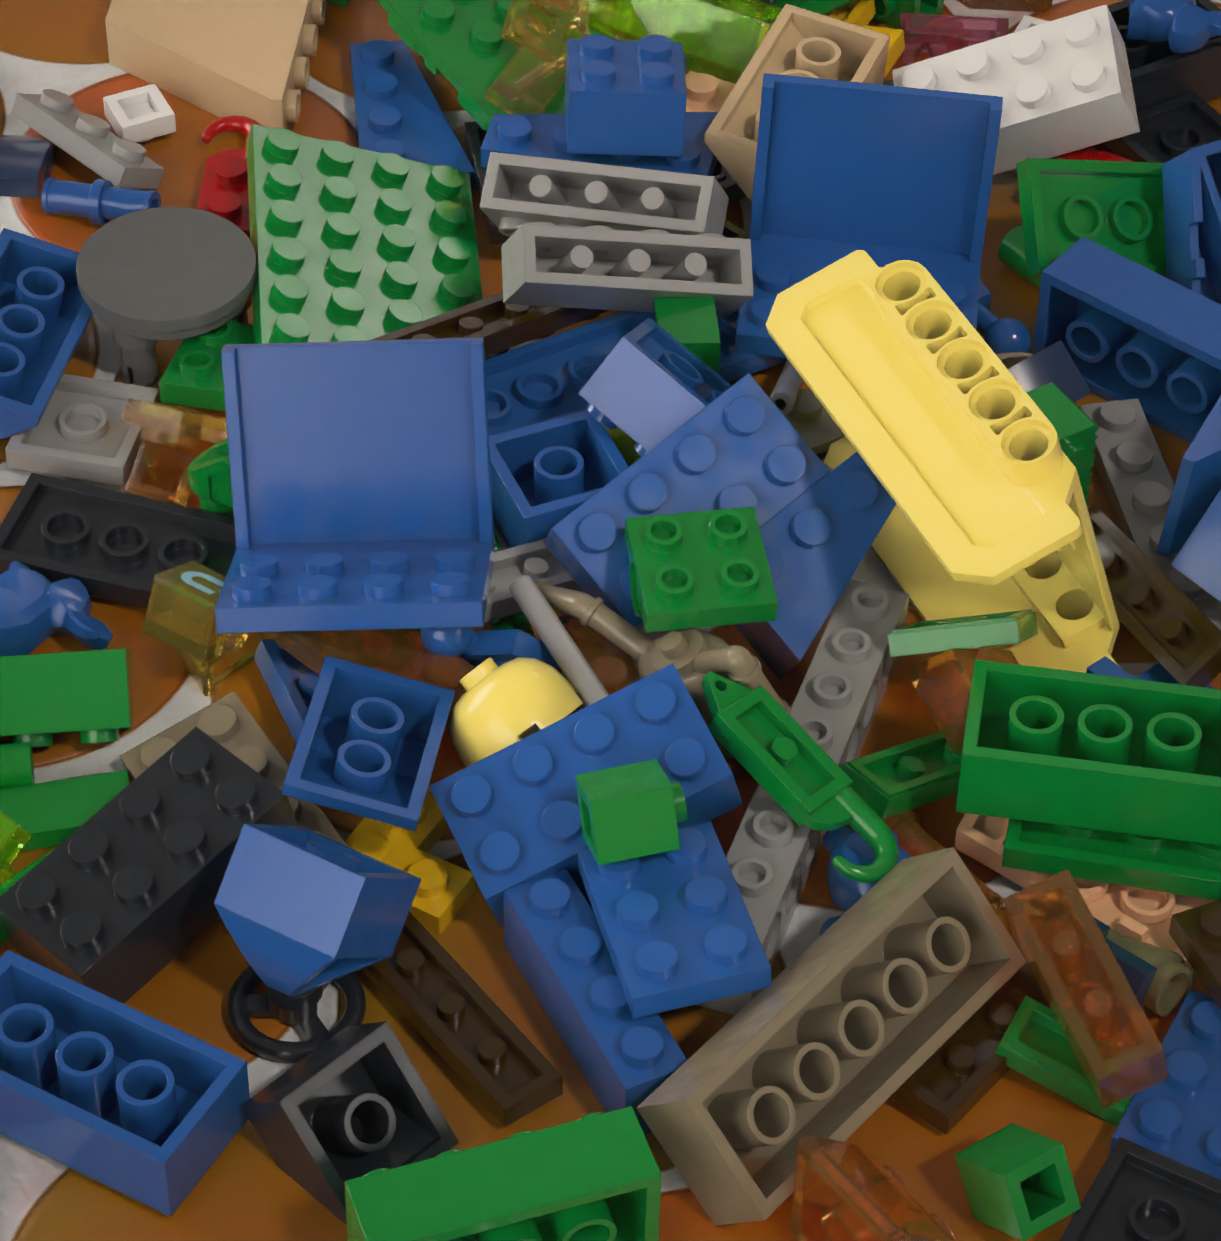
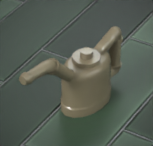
M543 580L534 581L552 608L579 618V623L584 627L589 625L637 660L640 679L673 663L707 727L710 726L713 720L701 682L708 671L752 690L762 685L791 716L790 706L785 700L780 699L762 672V665L758 658L751 655L743 646H729L723 639L694 628L675 630L653 640L604 605V600L599 596L594 598L584 592L551 586ZM713 736L724 759L734 758Z

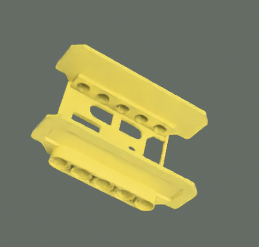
M856 250L777 294L766 322L767 331L845 435L830 444L824 463L834 470L855 452H858L895 501L894 509L870 548L902 592L909 594L910 603L922 619L928 621L1032 609V612H1036L1038 634L1021 643L946 651L969 683H972L975 659L1086 673L1087 667L1105 656L1117 664L1111 657V653L1120 625L1077 469L1062 451L1057 432L1052 423L929 271L919 262L911 260L895 261L884 267H878L866 251Z

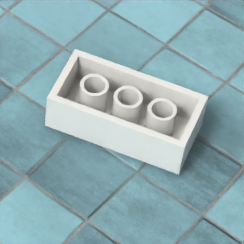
M1107 4L892 70L894 86L1003 97L993 175L1016 169V164L1027 158L1049 159L1140 132L1126 46Z

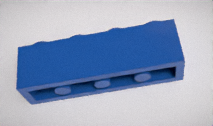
M566 868L503 890L504 946L606 1113L632 1106L644 1135L652 1133L636 1108L687 1061L685 1055L658 1013L633 1019L596 916Z

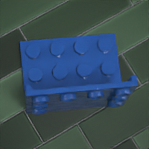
M764 73L749 232L754 297L739 308L734 353L787 358L769 335L766 328V322L777 294L856 250L866 251L878 267H884L887 264L900 260L919 262L929 271L977 331L980 267L1003 97Z
M484 337L224 345L221 351L236 551L215 606L217 633L483 627L495 563Z

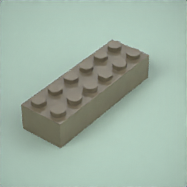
M954 847L904 858L772 980L771 987L764 988L636 1109L715 1226L766 1220L1027 960Z

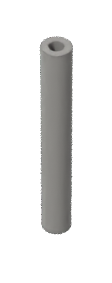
M788 359L770 397L771 401L784 416L791 412L804 382Z
M522 575L516 578L509 586L510 593L569 683L576 690L584 706L587 707L609 696L607 690L532 577Z

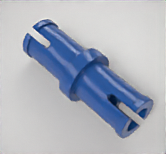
M49 177L44 182L42 188L41 206L46 214L56 213L87 217L92 224L105 225L109 221L128 213L161 207V197L155 190L144 191L114 187L109 180L96 179L93 184Z

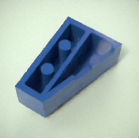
M1221 140L1192 148L1162 165L1166 278L1221 304Z
M855 452L759 528L778 600L777 619L775 621L734 625L779 680L801 661L896 505L895 501L858 452Z

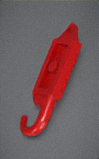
M227 116L211 122L203 131L202 141L210 143L220 133L236 132L246 137L244 149L225 150L206 157L197 209L214 213L231 221L250 239L246 141L252 124H260L245 116Z

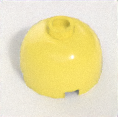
M489 657L459 681L467 692L460 697L452 708L449 722L452 744L463 764L468 767L565 718L583 702L575 693L576 690L569 681L553 666L536 658L518 657L498 667L493 659Z

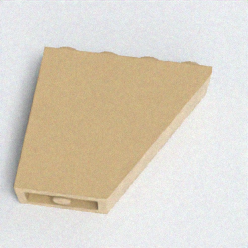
M112 0L105 19L109 64L150 84L155 83L158 88L220 118L234 115L245 116L257 121L264 127L289 129L290 123L299 122L301 112V91L299 89L307 90L310 76L309 57H316L318 25H324L327 0Z

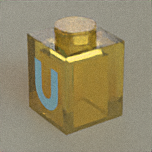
M193 560L155 574L142 629L143 633L202 663L241 648L249 634L217 633L215 606L225 582V576Z

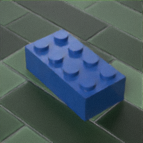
M1081 237L1042 271L1032 354H1036L1061 340L1092 394L1108 402L1138 398L1149 423L1191 444L1221 396V304L1085 237Z
M748 373L552 527L544 544L584 593L594 598L599 596L604 600V605L637 629H641L644 626L643 618L636 617L631 598L630 560L624 537L625 518L754 506L760 528L829 474L830 471Z
M673 663L429 786L500 927L504 926L503 890L565 868L573 879L581 877L578 869L577 851L588 849V846L583 839L575 775L657 759L670 782L678 780L683 789L687 807V821L677 823L678 828L709 822L743 804L733 773Z
M7 950L0 958V1134L171 1217L249 1119L241 1107L244 1102L250 1099L247 1061Z

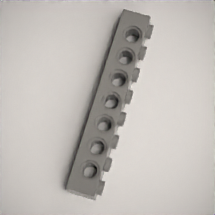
M851 579L839 597L791 707V717L840 768H842L843 763L859 758L900 659V656L890 657L887 634L891 633L893 629L906 625L909 594ZM758 783L726 859L772 968L823 845L822 836L826 831L813 830L805 824L800 827ZM762 989L695 1005L735 1016Z

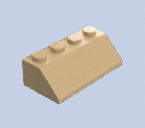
M785 4L708 127L704 137V143L751 202L764 73L883 85L890 40L889 35Z

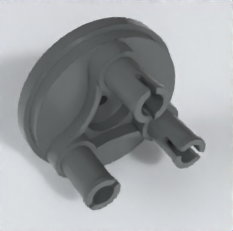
M156 207L135 211L120 216L96 230L86 240L78 254L76 274L80 294L93 314L105 325L112 328L113 340L120 347L122 361L121 376L122 381L126 384L132 382L131 372L133 373V385L150 387L157 383L160 378V371L157 365L156 344L159 340H176L197 336L214 330L229 320L248 324L247 310L251 307L253 301L252 289L256 281L257 271L255 250L248 236L238 226L219 215L187 207Z

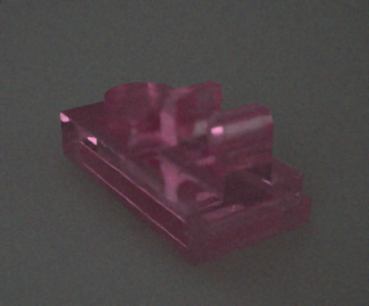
M900 13L898 29L904 30L905 40L902 67L913 64L915 58L920 53H928V56L933 58L1007 35L1009 18Z

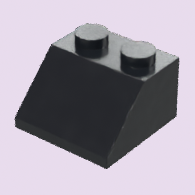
M387 1021L345 1027L241 1105L276 1165L345 1225H347L344 1181L362 1177L376 1169H392L435 1158L459 1143Z

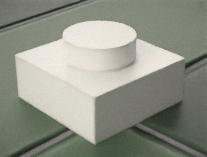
M155 83L103 97L104 115L119 138L136 143L147 142L155 137L176 132L175 113Z

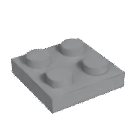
M63 374L38 426L11 436L5 448L7 467L125 486L161 408L160 390Z

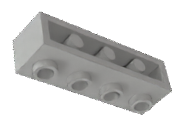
M490 152L480 209L499 228L498 231L509 237L522 224L530 222H550L556 226L583 228L601 225L611 227L613 230L639 232L642 230L659 229L665 230L669 234L698 235L717 233L722 235L729 197L714 176Z
M530 222L522 224L501 246L503 304L653 313L654 298L714 297L716 315L719 317H729L754 297L751 239L727 238L717 233L682 235L669 234V232L659 229L638 232L613 230L611 227L601 225L578 228L556 226L550 222Z

